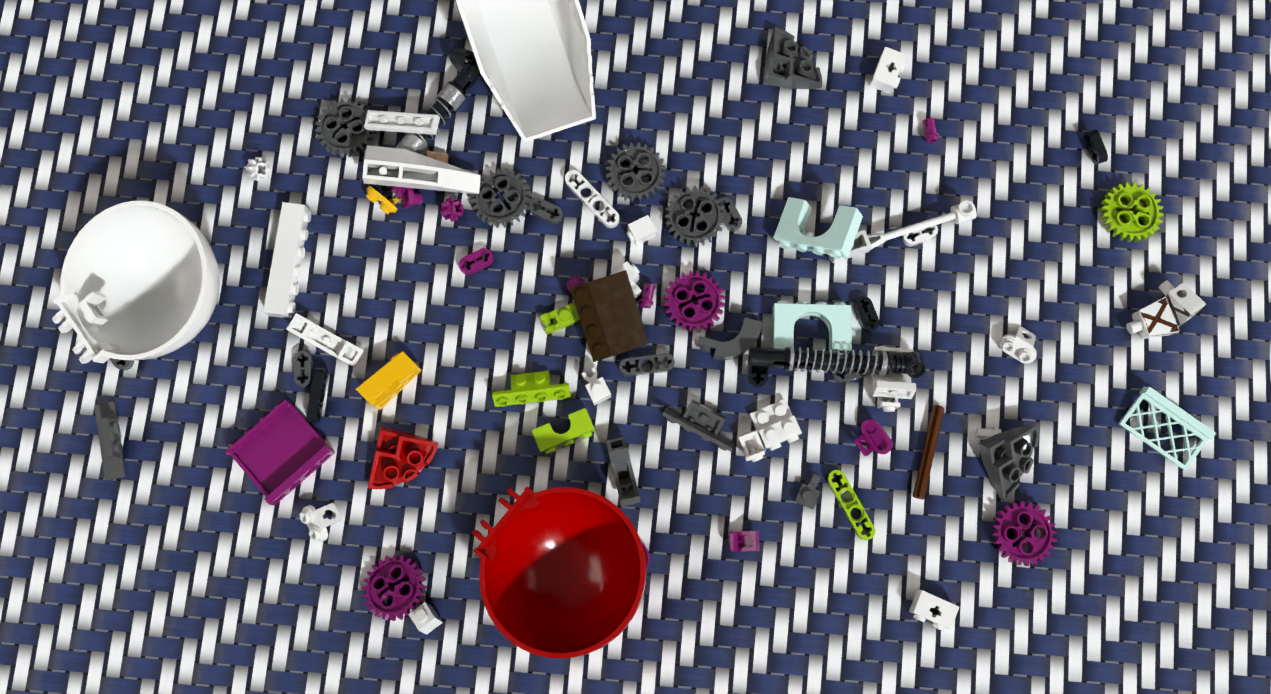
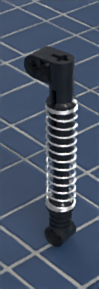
M750 347L747 363L748 380L754 387H761L767 383L769 367L783 368L785 371H797L800 369L802 372L808 369L809 372L816 370L817 373L821 370L824 373H827L828 370L835 373L838 370L840 374L845 369L847 374H850L853 370L855 375L859 371L862 375H865L868 371L870 375H873L875 372L878 376H887L890 373H903L911 378H919L926 371L922 357L917 352H909L903 356L882 351L878 356L877 351H875L874 356H870V351L868 350L866 356H862V350L859 351V355H855L854 350H852L851 355H847V350L845 349L844 355H840L839 349L832 351L831 348L829 351H824V348L821 351H817L816 348L809 350L808 347L806 350H801V347H799V350L794 349V347H785L784 349ZM756 367H759L760 370L758 371V374L756 372Z

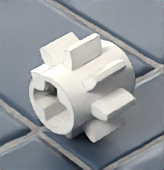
M256 157L255 160L248 159L249 163L247 166H244L248 172L247 176L253 177V180L259 181L260 178L266 179L267 173L270 172L267 166L268 162L262 161L260 157Z

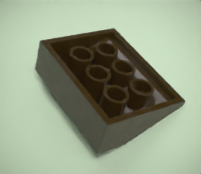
M626 270L570 288L593 362L649 344Z

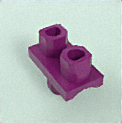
M391 187V192L397 194V199H402L403 209H409L412 205H420L423 202L422 194L414 193L413 188Z

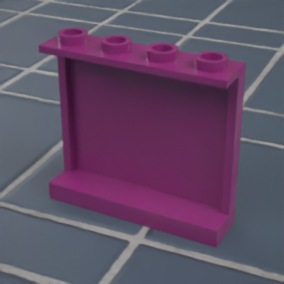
M286 399L279 401L273 407L274 410L269 414L267 413L260 417L259 423L245 430L244 436L239 440L231 442L228 446L229 449L225 451L227 455L232 456L266 496L265 500L269 505H277L335 454L298 409Z

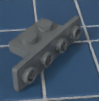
M692 399L684 415L669 407H666L662 413V416L667 421L681 425L684 430L698 434L701 439L717 444V447L724 451H732L735 442L718 434L726 420V417Z
M113 401L97 404L94 407L104 478L106 481L123 478L126 476L116 404Z

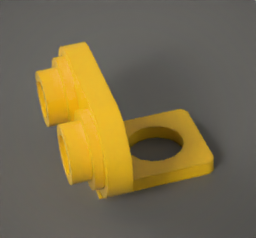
M368 186L366 197L372 203L379 201L381 204L379 208L388 215L398 210L394 206L400 200L397 199V196L394 199L387 200V196Z

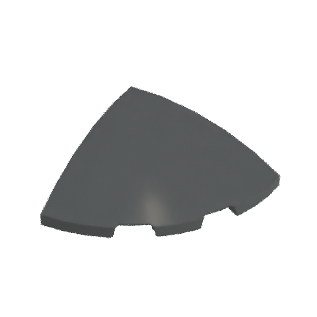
M774 27L765 62L763 83L791 89L821 88L823 85L820 68L815 67L812 61L813 55L806 46L801 47L795 42V36L781 28Z
M1038 424L1013 428L978 443L987 474L1002 500L1009 497L1020 486L1017 481L1023 473L1028 474L1034 460L1031 458L1033 448L1038 447L1039 441Z

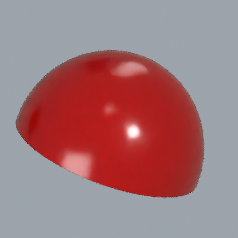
M526 486L525 491L519 496L509 487L506 491L516 501L513 505H510L502 497L498 500L508 511L493 528L483 519L480 521L481 526L490 533L484 537L478 530L474 529L471 532L481 541L480 545L473 552L481 558L479 584L483 603L489 617L497 629L510 642L538 656L572 658L601 649L619 636L628 626L637 612L644 594L646 559L635 527L615 504L603 496L588 490L558 487L534 493Z

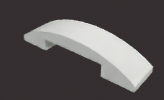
M297 313L286 329L355 367L364 352L361 348L334 335Z

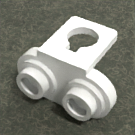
M1019 326L1016 336L1007 334L1001 338L1000 348L1022 363H1032L1037 356V351L1033 347L1036 335ZM1022 333H1024V334H1026L1027 336H1029V338H1028V339L1024 338V335H1023Z
M334 503L319 509L308 505L303 507L300 513L301 522L307 524L309 528L310 538L318 542L327 540V526L342 520ZM331 510L334 513V519H324L325 511Z

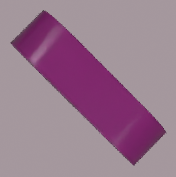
M486 248L475 251L459 261V269L465 275H472L490 266L494 260L493 254ZM482 254L488 256V261L485 262L484 260H480L482 258ZM468 262L469 264H472L470 265L471 269L467 270V268H463L465 267L464 263Z

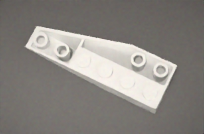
M367 145L362 178L364 184L479 194L481 175L407 149Z

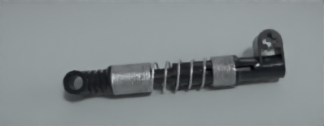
M461 47L452 49L450 61L459 73L453 81H449L440 91L437 98H435L436 102L433 106H429V111L423 113L435 114L440 117L437 133H439V127L445 125L446 118H451V112L456 111L467 97L466 93L481 76L474 54L470 50ZM407 133L396 148L422 154L428 147L426 139L433 140L434 138L432 134ZM369 184V186L382 195L387 196L392 193V186Z

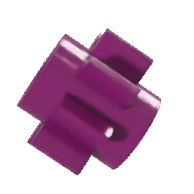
M452 197L446 199V202L441 203L440 212L445 220L450 219L453 222L457 221L458 217L463 216L464 208L459 199L454 200Z

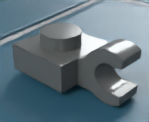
M814 473L808 485L802 483L794 501L813 509L821 492L816 490L821 476Z

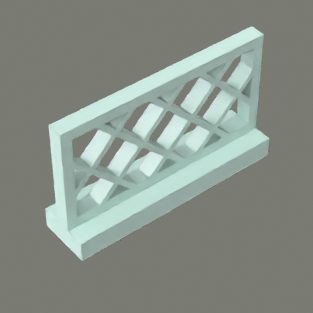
M1143 387L1139 392L1138 398L1118 424L1175 465L1186 470L1206 442L1215 436L1216 432L1153 388ZM1144 399L1149 403L1150 411L1140 413L1139 404ZM1155 413H1164L1167 423L1157 424ZM1151 414L1153 425L1143 426L1141 415ZM1131 416H1137L1139 427L1131 428L1126 424V421ZM1167 425L1169 436L1159 438L1157 427ZM1171 425H1181L1183 434L1173 436ZM1153 427L1155 438L1147 439L1144 437L1143 429ZM1195 435L1201 439L1197 446H1189L1188 436ZM1184 437L1185 448L1175 449L1174 438ZM1170 439L1171 450L1164 451L1161 449L1160 440ZM1186 450L1187 459L1182 464L1177 460L1176 452Z

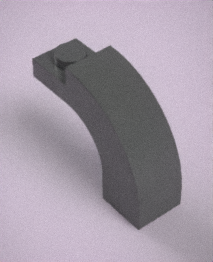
M745 317L740 333L734 339L720 342L699 336L696 347H700V350L706 353L714 351L713 359L715 360L738 358L748 352L749 348L755 344L760 335L763 322Z
M625 437L606 441L621 507L641 502Z

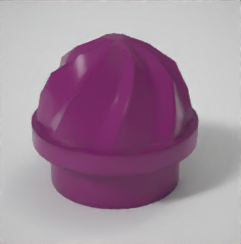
M573 276L567 281V290L571 293V287L583 284L585 281L579 276Z

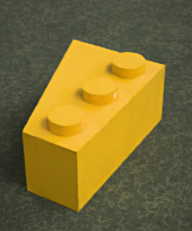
M402 351L395 354L390 362L357 387L356 390L371 406L381 410L422 370Z

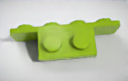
M549 371L511 375V390L492 392L495 407H504L516 404L563 400L571 398L569 383L550 385Z

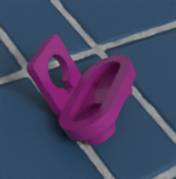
M872 418L865 420L861 425L863 434L854 440L863 455L866 457L874 450L879 454L890 452L893 447L892 440L880 423ZM861 441L867 444V449L862 446Z

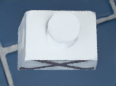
M1167 280L1158 287L1164 293V297L1168 301L1178 327L1191 319L1206 305L1184 283L1175 288Z
M1166 297L1133 313V322L1126 324L1127 331L1130 334L1138 332L1141 339L1169 336L1179 332Z

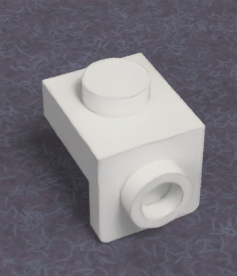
M97 292L88 293L78 303L84 312V318L88 322L103 325L108 321V318L99 307V304L106 299L104 294Z
M877 397V408H883L884 412H895V409L900 407L898 398Z
M757 429L738 437L745 452L746 461L752 460V462L763 458L766 450Z

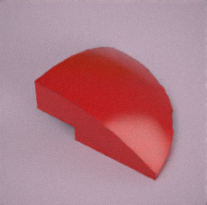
M380 427L368 488L388 489L393 488L394 485L413 480L426 465L430 464L439 442L415 434Z

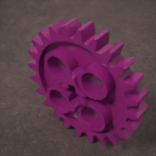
M689 271L687 277L682 273V279L676 276V283H669L672 289L666 288L665 292L669 295H665L664 300L668 302L664 303L663 306L669 308L665 313L666 315L672 314L669 320H676L675 326L682 324V330L687 326L689 327V332L692 331L693 327L699 332L701 326L704 330H707V324L713 327V320L719 321L720 318L717 314L722 315L723 311L720 308L725 307V303L720 301L724 300L725 296L719 295L723 292V288L717 289L719 282L713 284V276L707 279V273L700 276L699 271L696 272V275ZM696 286H702L704 288V292L697 293L694 290V288ZM678 293H684L686 294L687 298L685 300H679L676 295ZM707 294L710 295V297L700 299V298L704 297V296L707 295ZM691 298L698 300L697 305L690 303ZM709 303L712 308L704 310L702 304ZM688 304L681 309L679 308L680 305ZM686 310H692L694 312V316L690 318L686 317L684 315V312Z
M1019 501L1018 506L1013 502L1010 503L1011 508L1004 506L1005 512H997L1000 518H993L997 525H991V528L996 530V532L990 534L996 537L992 544L999 545L996 551H1003L1001 557L1006 558L1009 556L1008 562L1015 561L1016 565H1021L1022 561L1024 566H1029L1030 562L1032 565H1037V560L1043 562V555L1050 556L1047 550L1055 549L1051 542H1057L1055 538H1052V535L1057 534V531L1051 530L1055 523L1048 522L1052 516H1044L1046 510L1038 511L1039 505L1032 507L1031 502L1024 504L1023 501ZM1021 514L1025 516V524H1021L1019 521ZM1036 528H1038L1041 532L1039 538H1037L1034 534ZM1008 529H1011L1013 532L1011 539L1006 535ZM1022 530H1026L1024 532L1026 537H1021L1023 535ZM1024 542L1028 545V551L1026 553L1022 550V544Z
M393 555L391 559V557L386 556L385 562L380 559L378 560V567L372 565L373 572L367 571L370 578L363 579L368 584L362 587L363 590L367 591L362 598L369 599L365 605L371 606L369 611L372 613L376 612V617L380 618L382 616L384 620L390 618V620L395 621L397 616L398 619L403 620V614L409 616L410 609H416V603L422 604L419 597L426 596V594L421 592L422 589L427 588L426 585L422 584L426 578L420 576L424 571L418 569L419 564L413 563L411 558L406 560V557L401 555L399 559V556ZM401 569V576L396 578L397 571ZM384 580V586L379 589V583ZM410 586L409 594L405 595V588ZM393 597V603L388 606V599Z

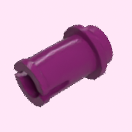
M924 119L922 121L925 131L924 140L927 143L938 141L939 134L936 132L935 119Z
M648 283L643 284L642 296L638 301L640 307L651 308L655 285L650 283L649 286Z

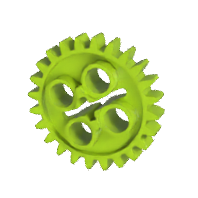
M1126 182L1123 186L1119 184L1116 188L1113 187L1104 196L1106 199L1101 201V204L1104 206L1100 208V211L1105 212L1100 216V218L1106 219L1103 225H1109L1107 232L1113 230V237L1119 234V240L1121 241L1126 237L1128 243L1133 239L1135 243L1140 240L1144 241L1154 235V232L1159 230L1157 225L1163 222L1159 218L1164 216L1163 213L1159 212V210L1163 209V206H1158L1157 204L1161 199H1154L1157 193L1150 194V187L1144 190V184L1137 187L1136 182L1131 185ZM1120 199L1125 202V205L1121 203ZM1119 217L1123 218L1124 223L1120 221ZM1138 219L1142 221L1143 225L1139 224Z

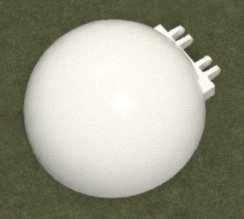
M129 201L114 205L91 219L73 240L62 268L60 294L53 300L61 310L52 317V320L55 324L63 322L58 328L61 333H66L74 328L81 341L74 346L73 352L80 354L88 349L79 358L82 364L88 363L90 360L105 363L110 358L146 360L169 354L183 347L196 337L205 327L215 309L219 295L220 276L214 252L205 236L190 220L163 204L151 201ZM97 292L106 296V299L99 304V307L108 318V321L103 325L90 323L84 318V312L78 303L88 293Z

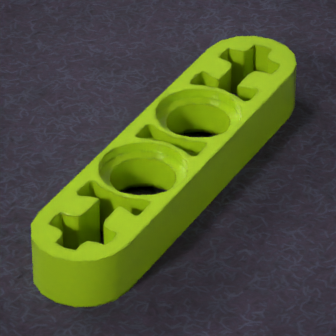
M840 470L831 471L827 476L828 485L856 535L862 540L872 539L875 535V528L845 474ZM833 474L836 476L840 475L839 483L841 486L846 485L845 488H841L838 492L836 490L839 487L838 483H833L831 480L834 478ZM843 491L850 492V501L844 502L841 499ZM853 508L860 510L861 516L859 519L851 517L850 513ZM865 519L866 522L862 524L865 528H870L869 536L867 537L866 534L862 535L861 531H863L861 524L856 526L855 523Z

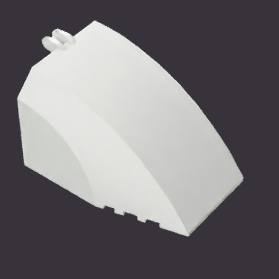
M455 0L480 73L524 143L596 119L591 38L579 0Z

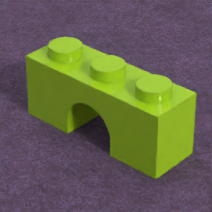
M584 408L568 415L571 426L564 434L554 432L550 423L533 429L532 433L540 452L548 455L557 451L556 448L561 445L568 447L574 444V440L580 437L584 440L593 436L592 432H595L587 409Z

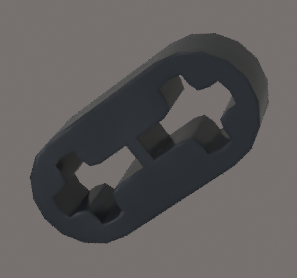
M1096 129L1085 132L1083 136L1084 142L1093 163L1097 165L1107 162L1108 154L1100 133Z
M862 296L858 298L854 303V310L860 326L865 332H873L879 326V319L873 303L868 297ZM861 301L863 302V304L867 303L868 305L865 308L866 313L863 308H859ZM867 316L870 321H874L872 328L870 325L866 326L865 324L868 321Z

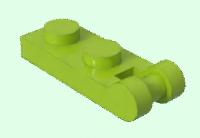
M574 302L539 316L541 323L545 326L544 331L546 335L580 322ZM556 318L557 324L552 325L550 320Z

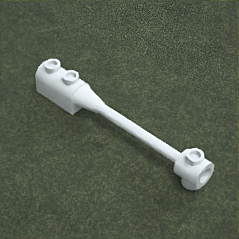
M965 200L960 204L951 206V213L884 234H866L865 230L859 231L856 234L848 258L867 253L887 240L953 220L955 224H960L975 219L977 216L976 208L972 201ZM828 255L832 263L848 259L845 257L837 259Z

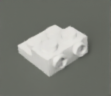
M785 399L749 414L755 429L758 430L765 450L768 448L771 451L782 447L780 443L784 441L792 443L799 439L798 435L802 434L796 418L792 415Z

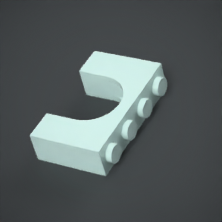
M788 197L773 237L778 246L784 249H789V247L795 248L800 252L812 251L817 255L828 254L837 259H840V257L848 258L863 218L859 210L854 207L839 205L829 230L817 237L805 236L804 229L812 208L806 200Z
M777 301V303H774L772 307V348L784 349L785 347H794L795 322L804 316H815L820 318L828 328L829 349L831 348L832 351L839 349V354H844L845 349L847 354L852 351L851 305H846L844 302H836L834 305H827V302L808 304L806 301H798L796 304H789L788 301Z

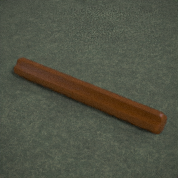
M934 405L932 408L913 497L920 500L925 498L943 418L944 408L939 405Z

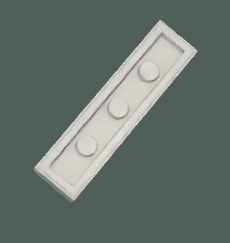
M368 110L364 128L376 131L436 135L440 117L435 114Z

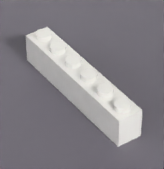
M282 202L263 313L271 317L291 319L292 314L295 313L296 304L294 300L295 295L299 292L298 277L302 274V266L300 265L301 260L305 256L304 242L308 239L307 225L311 221V211L303 204Z

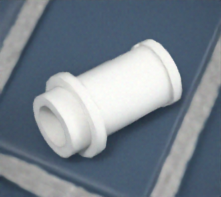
M994 427V429L976 428V440H985L1002 431L997 427Z

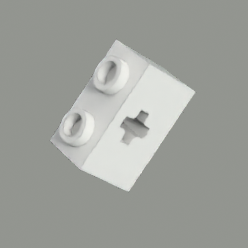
M885 47L870 87L889 94L893 88L897 89L901 79L898 77L899 72L903 73L907 63L904 61L906 54Z
M917 590L909 612L914 614V619L924 623L925 620L933 623L932 627L943 631L944 628L951 630L959 607L923 590ZM930 608H934L937 611L936 615L930 612Z

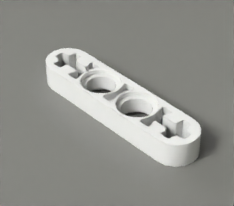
M568 171L565 175L566 185L607 228H615L619 224V214L578 171ZM571 176L573 178L577 176V182L580 184L579 187H577L574 181L570 183ZM582 189H590V196L583 197L581 195ZM600 201L604 204V207L601 210H596L593 204ZM607 210V214H608L610 217L615 216V217H614V221H615V222H612V221L607 222V221H608V217H607L605 214H603V213H605V211Z

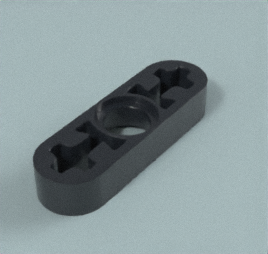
M316 367L314 370L307 410L308 422H320L328 379L327 368Z

